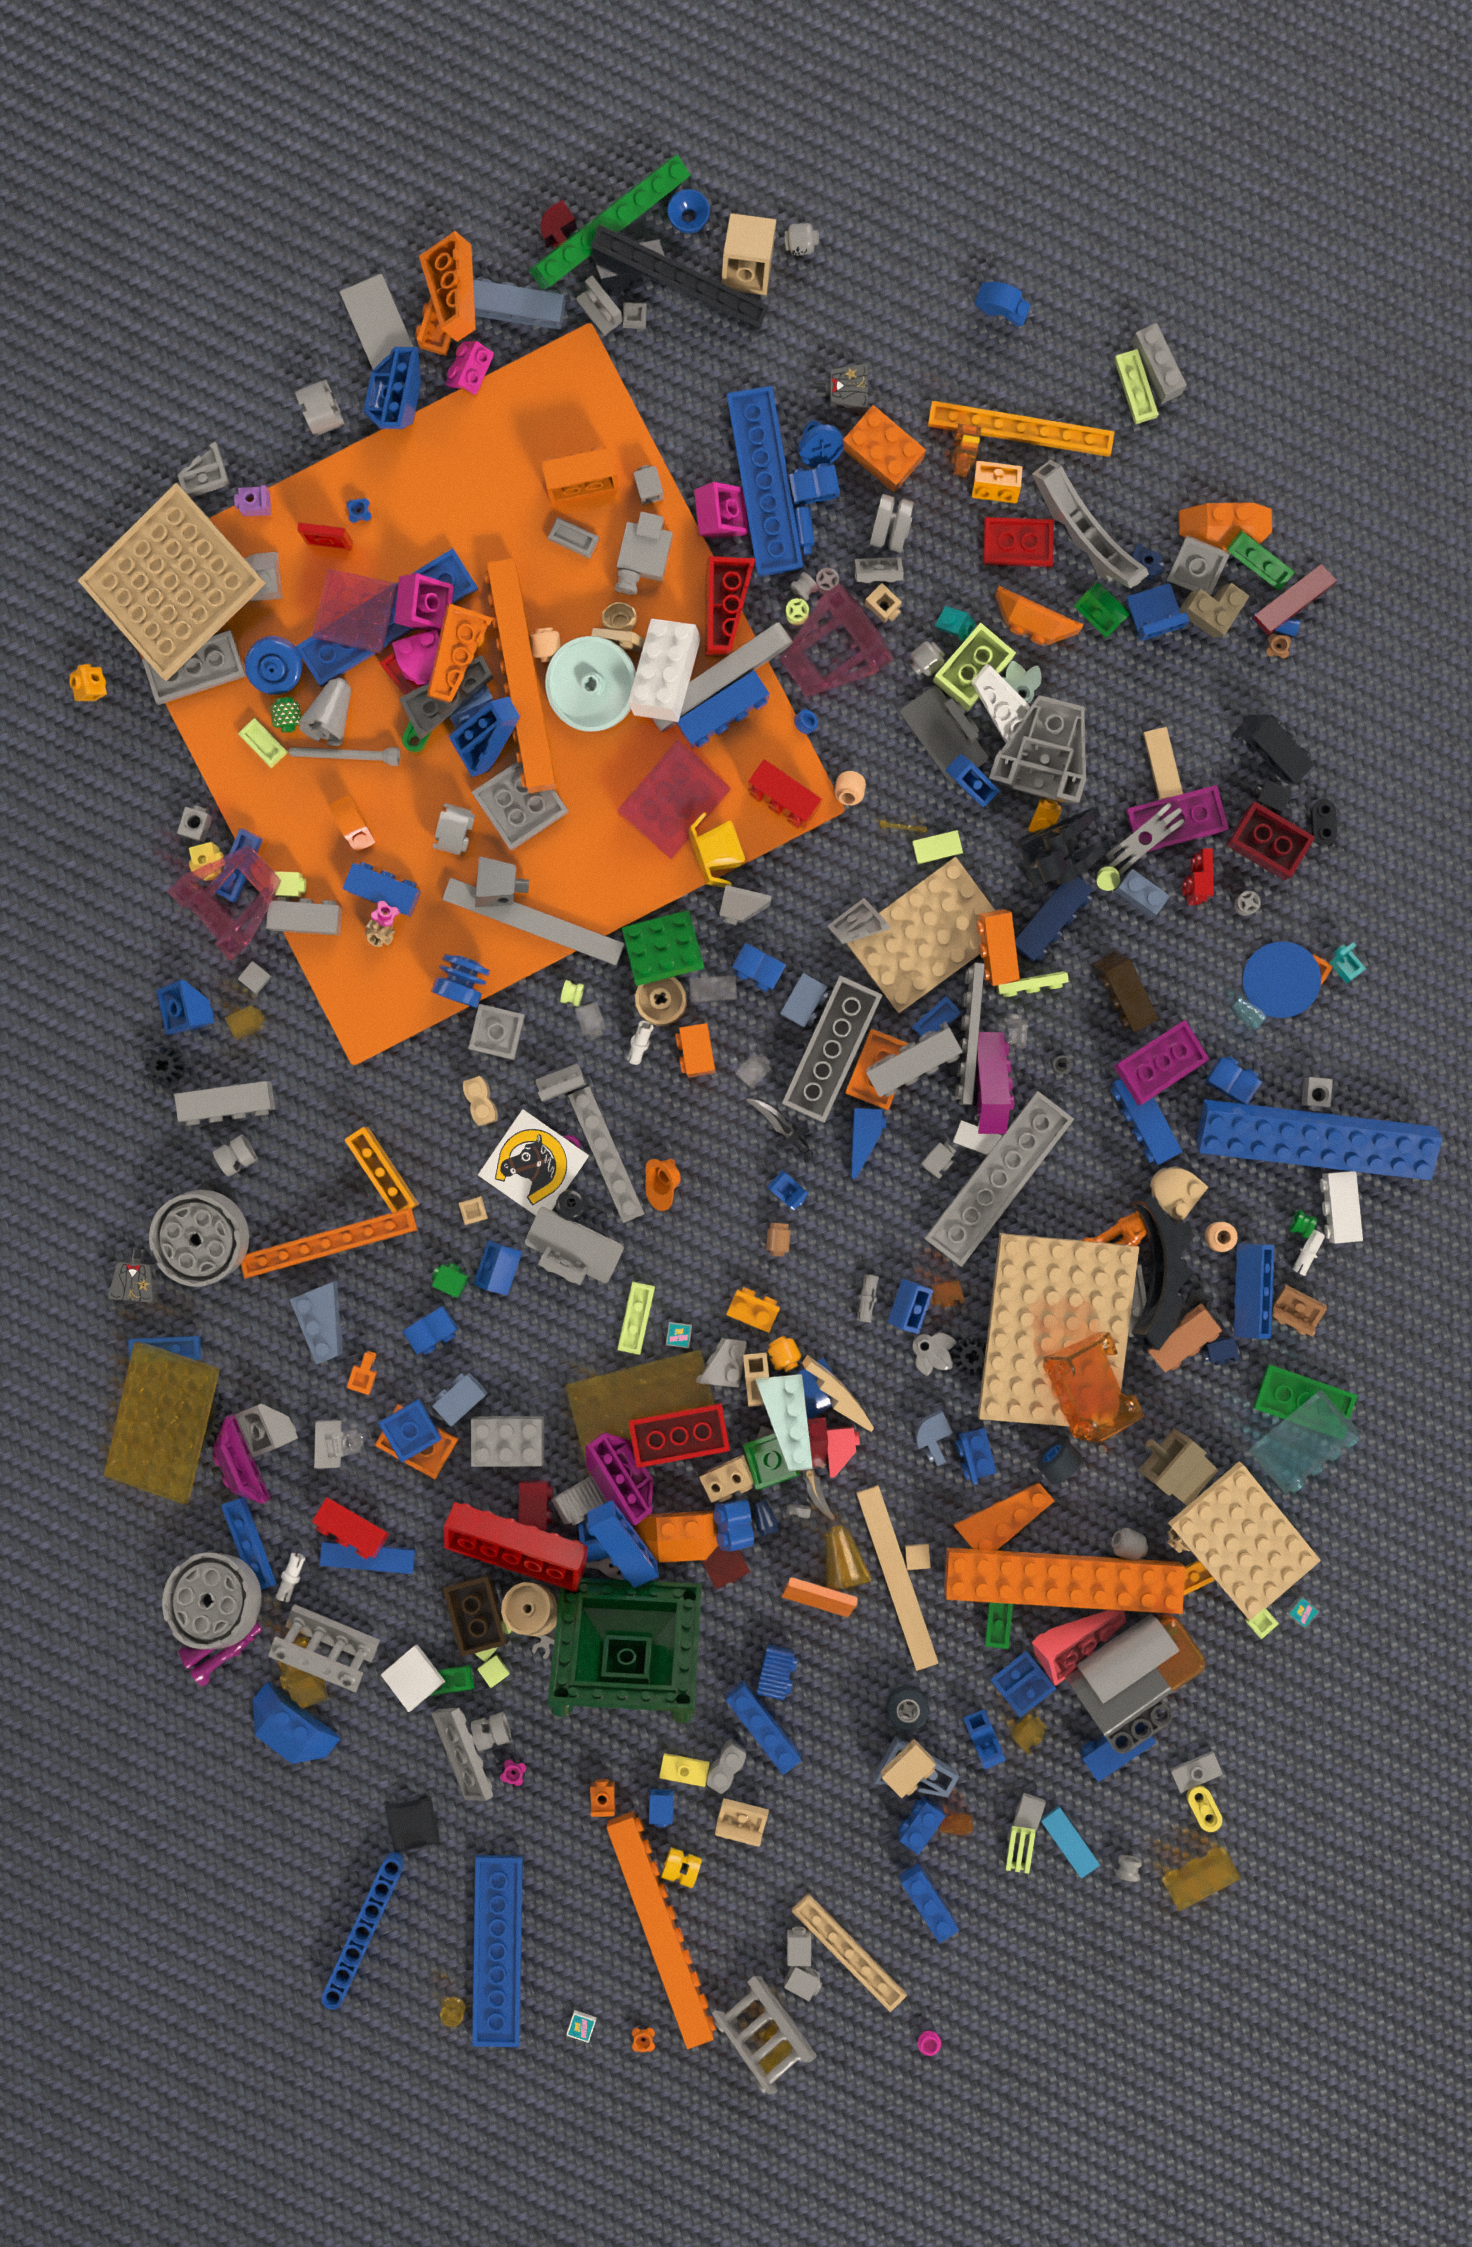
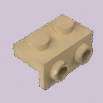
M723 1798L715 1835L749 1845L760 1846L769 1810Z

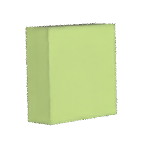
M1262 1609L1251 1620L1245 1619L1247 1624L1261 1639L1279 1624L1267 1609Z
M497 1654L477 1669L490 1688L511 1673Z

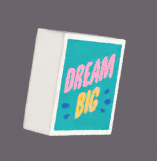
M574 2010L566 2035L589 2043L596 2017Z

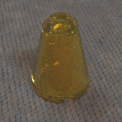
M843 1525L831 1527L830 1532L826 1533V1587L837 1591L871 1583L872 1576L849 1528L844 1529Z

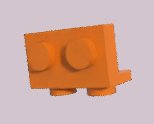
M430 297L429 303L424 304L422 317L424 318L422 325L417 326L415 339H417L421 349L446 356L452 337L441 329L432 298Z

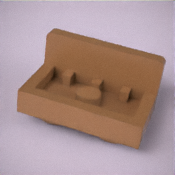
M1286 1284L1272 1304V1316L1277 1322L1288 1324L1294 1327L1298 1333L1302 1335L1308 1334L1312 1337L1316 1333V1325L1327 1310V1305Z

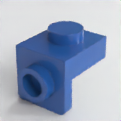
M783 1170L767 1186L792 1210L802 1205L805 1197L808 1195V1192Z

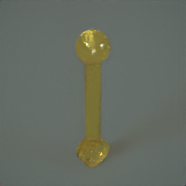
M881 820L879 823L881 829L889 827L923 833L927 832V827L894 824L888 823L886 820Z

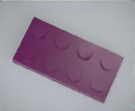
M1217 785L1126 809L1132 834L1168 803H1170L1171 807L1158 818L1160 821L1178 808L1182 810L1165 827L1168 829L1181 819L1184 820V823L1147 852L1229 830ZM1146 831L1141 832L1138 840L1142 845H1148L1152 841V835Z
M1184 1020L1115 1064L1114 1068L1139 1106L1208 1061L1209 1058L1190 1026Z

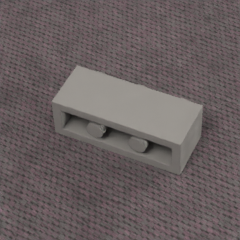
M1155 323L1136 332L1131 344L1134 350L1138 349L1145 373L1160 404L1182 395L1187 386L1158 324Z
M276 897L275 901L268 900L266 928L271 931L338 936L341 934L342 907L336 905V901L322 900V904H313L311 899H299V902H290V898Z

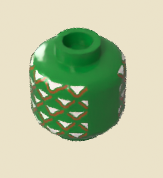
M292 697L275 699V703L270 706L273 727L281 729L282 733L296 731L295 727L299 726L298 723L302 717L300 704L293 701Z

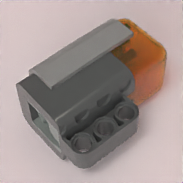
M1158 1613L1155 1616L1149 1614L1076 1665L1078 1669L1065 1677V1679L1113 1749L1120 1754H1125L1171 1722L1172 1713L1163 1698L1201 1674L1206 1667V1659L1185 1627L1171 1613ZM1163 1708L1165 1710L1164 1716L1161 1719L1154 1718L1155 1711ZM1138 1722L1146 1724L1142 1732H1135V1725ZM1118 1736H1126V1742L1123 1745H1115V1740Z

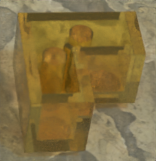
M306 1637L295 1640L293 1644L306 1649L309 1641ZM278 1661L279 1667L282 1670V1676H280L282 1688L289 1691L292 1701H296L301 1709L328 1699L326 1681L324 1679Z

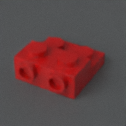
M1203 848L1194 854V858H1191L1190 869L1194 873L1186 877L1185 881L1182 882V895H1185V901H1188V905H1201L1202 902H1207V899L1214 895L1213 848Z

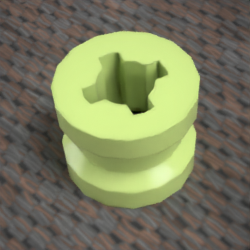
M799 598L792 599L786 606V619L790 624L797 626L806 622L809 614L808 604Z
M566 980L560 1002H571L574 1006L579 1007L584 984L579 983L575 985L571 981Z

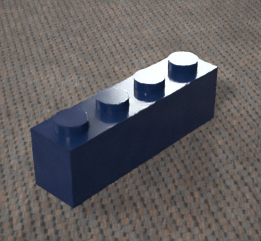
M1077 875L1076 879L1060 884L1015 938L1016 951L1031 963L1035 959L1040 961L1048 952L1045 947L1049 942L1055 943L1063 934L1060 929L1064 924L1070 925L1078 914L1075 911L1081 905L1084 908L1092 899L1090 893L1093 891V888Z

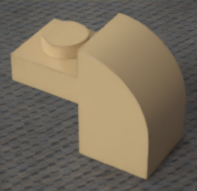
M767 1353L743 1355L748 1407L764 1405L755 1379L769 1378Z

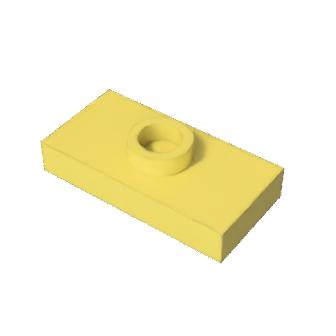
M664 1753L659 1778L705 1787L710 1762Z

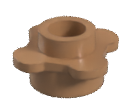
M1271 634L1268 637L1269 648L1266 650V654L1269 657L1275 655L1280 656L1282 659L1287 658L1291 643L1290 637Z

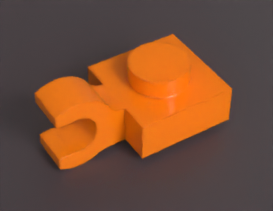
M365 1352L361 1366H353L347 1385L348 1389L367 1395L371 1393L377 1374L376 1371L371 1370L377 1353Z

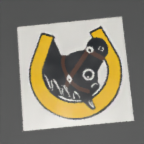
M522 1109L478 1176L536 1216L541 1207H546L550 1210L554 1208L558 1196L567 1189L589 1155Z

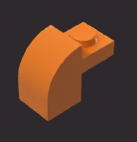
M349 794L329 805L340 831L355 853L376 842Z

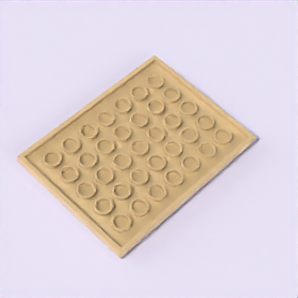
M1000 1233L978 1409L979 1419L1116 1430L1139 1253L1138 1246Z

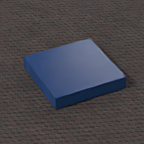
M420 1398L378 1422L401 1463L443 1439Z

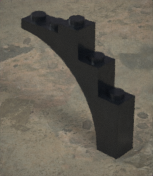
M1135 1193L1130 1201L1140 1214L1147 1230L1151 1246L1152 1276L1147 1302L1140 1319L1131 1333L1144 1348L1160 1350L1190 1309L1185 1303L1184 1297L1178 1291L1191 1275L1192 1270L1187 1266V1261L1180 1255L1195 1235L1189 1229V1224L1183 1219H1171L1169 1213L1159 1206L1158 1200L1153 1195Z

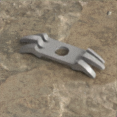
M1170 803L1164 806L1149 821L1105 855L1109 858L1120 849H1125L1109 867H1115L1131 856L1132 859L1118 871L1122 874L1147 851L1184 823V820L1181 819L1170 828L1166 829L1165 827L1182 810L1178 808L1160 821L1158 818L1171 807ZM1146 831L1152 835L1150 844L1142 845L1139 842L1138 836L1141 832Z

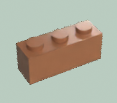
M1201 1303L1183 1317L1160 1350H1147L1166 1373L1169 1370L1172 1371L1178 1368L1182 1360L1187 1356L1191 1357L1197 1354L1201 1349L1200 1347L1206 1342L1210 1343L1217 1339L1222 1330Z

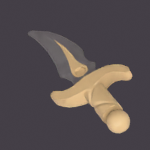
M814 1468L799 1470L803 1473L802 1479L807 1484V1491L814 1504L824 1515L834 1520L835 1517L831 1513L822 1491L820 1477L817 1476Z

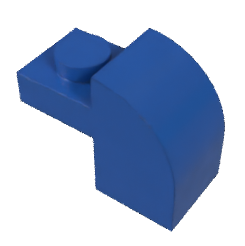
M1002 282L982 283L974 303L988 316L1002 315L1016 327L1023 326L1031 304L1021 297L1022 291Z
M985 1709L964 1717V1722L984 1770L1006 1761Z

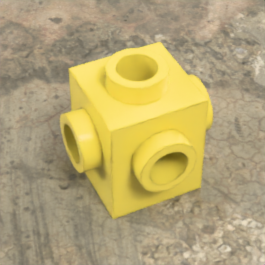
M209 842L189 848L191 855L189 865L192 873L205 881L218 878L217 875L222 873L223 866H225V858L223 853L220 852L219 847Z

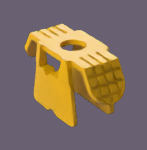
M704 812L690 827L688 833L706 884L725 888L726 885L731 886V882L714 878L710 872L740 867L741 863L745 861V857L731 821L699 837L697 836L695 829L706 817L707 814Z

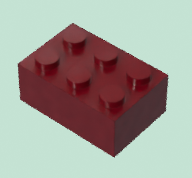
M1253 802L1246 809L1225 846L1285 881L1292 877L1315 837L1259 803Z

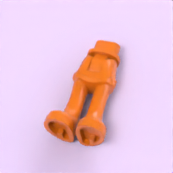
M1136 1210L1135 1213L1120 1218L1117 1224L1094 1238L1086 1237L1081 1241L1109 1243L1122 1234L1123 1237L1114 1244L1138 1245L1140 1240L1147 1234V1230L1140 1214Z

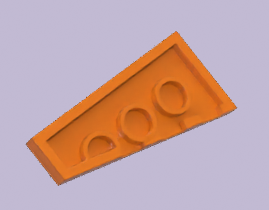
M453 604L446 606L427 691L428 697L447 703L452 702L463 680L464 673L471 663L487 627L493 619L492 617Z

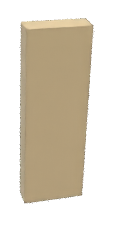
M1167 727L1144 732L1143 737L1159 800L1183 794Z

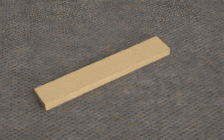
M809 1893L792 1908V1913L889 2012L907 1996L906 1992Z

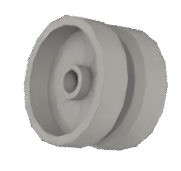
M882 494L870 545L881 548L885 543L886 535L889 534L891 535L889 549L901 553L905 538L907 539L913 518L910 516L914 502L902 499L899 502L897 513L892 512L895 503L894 497Z

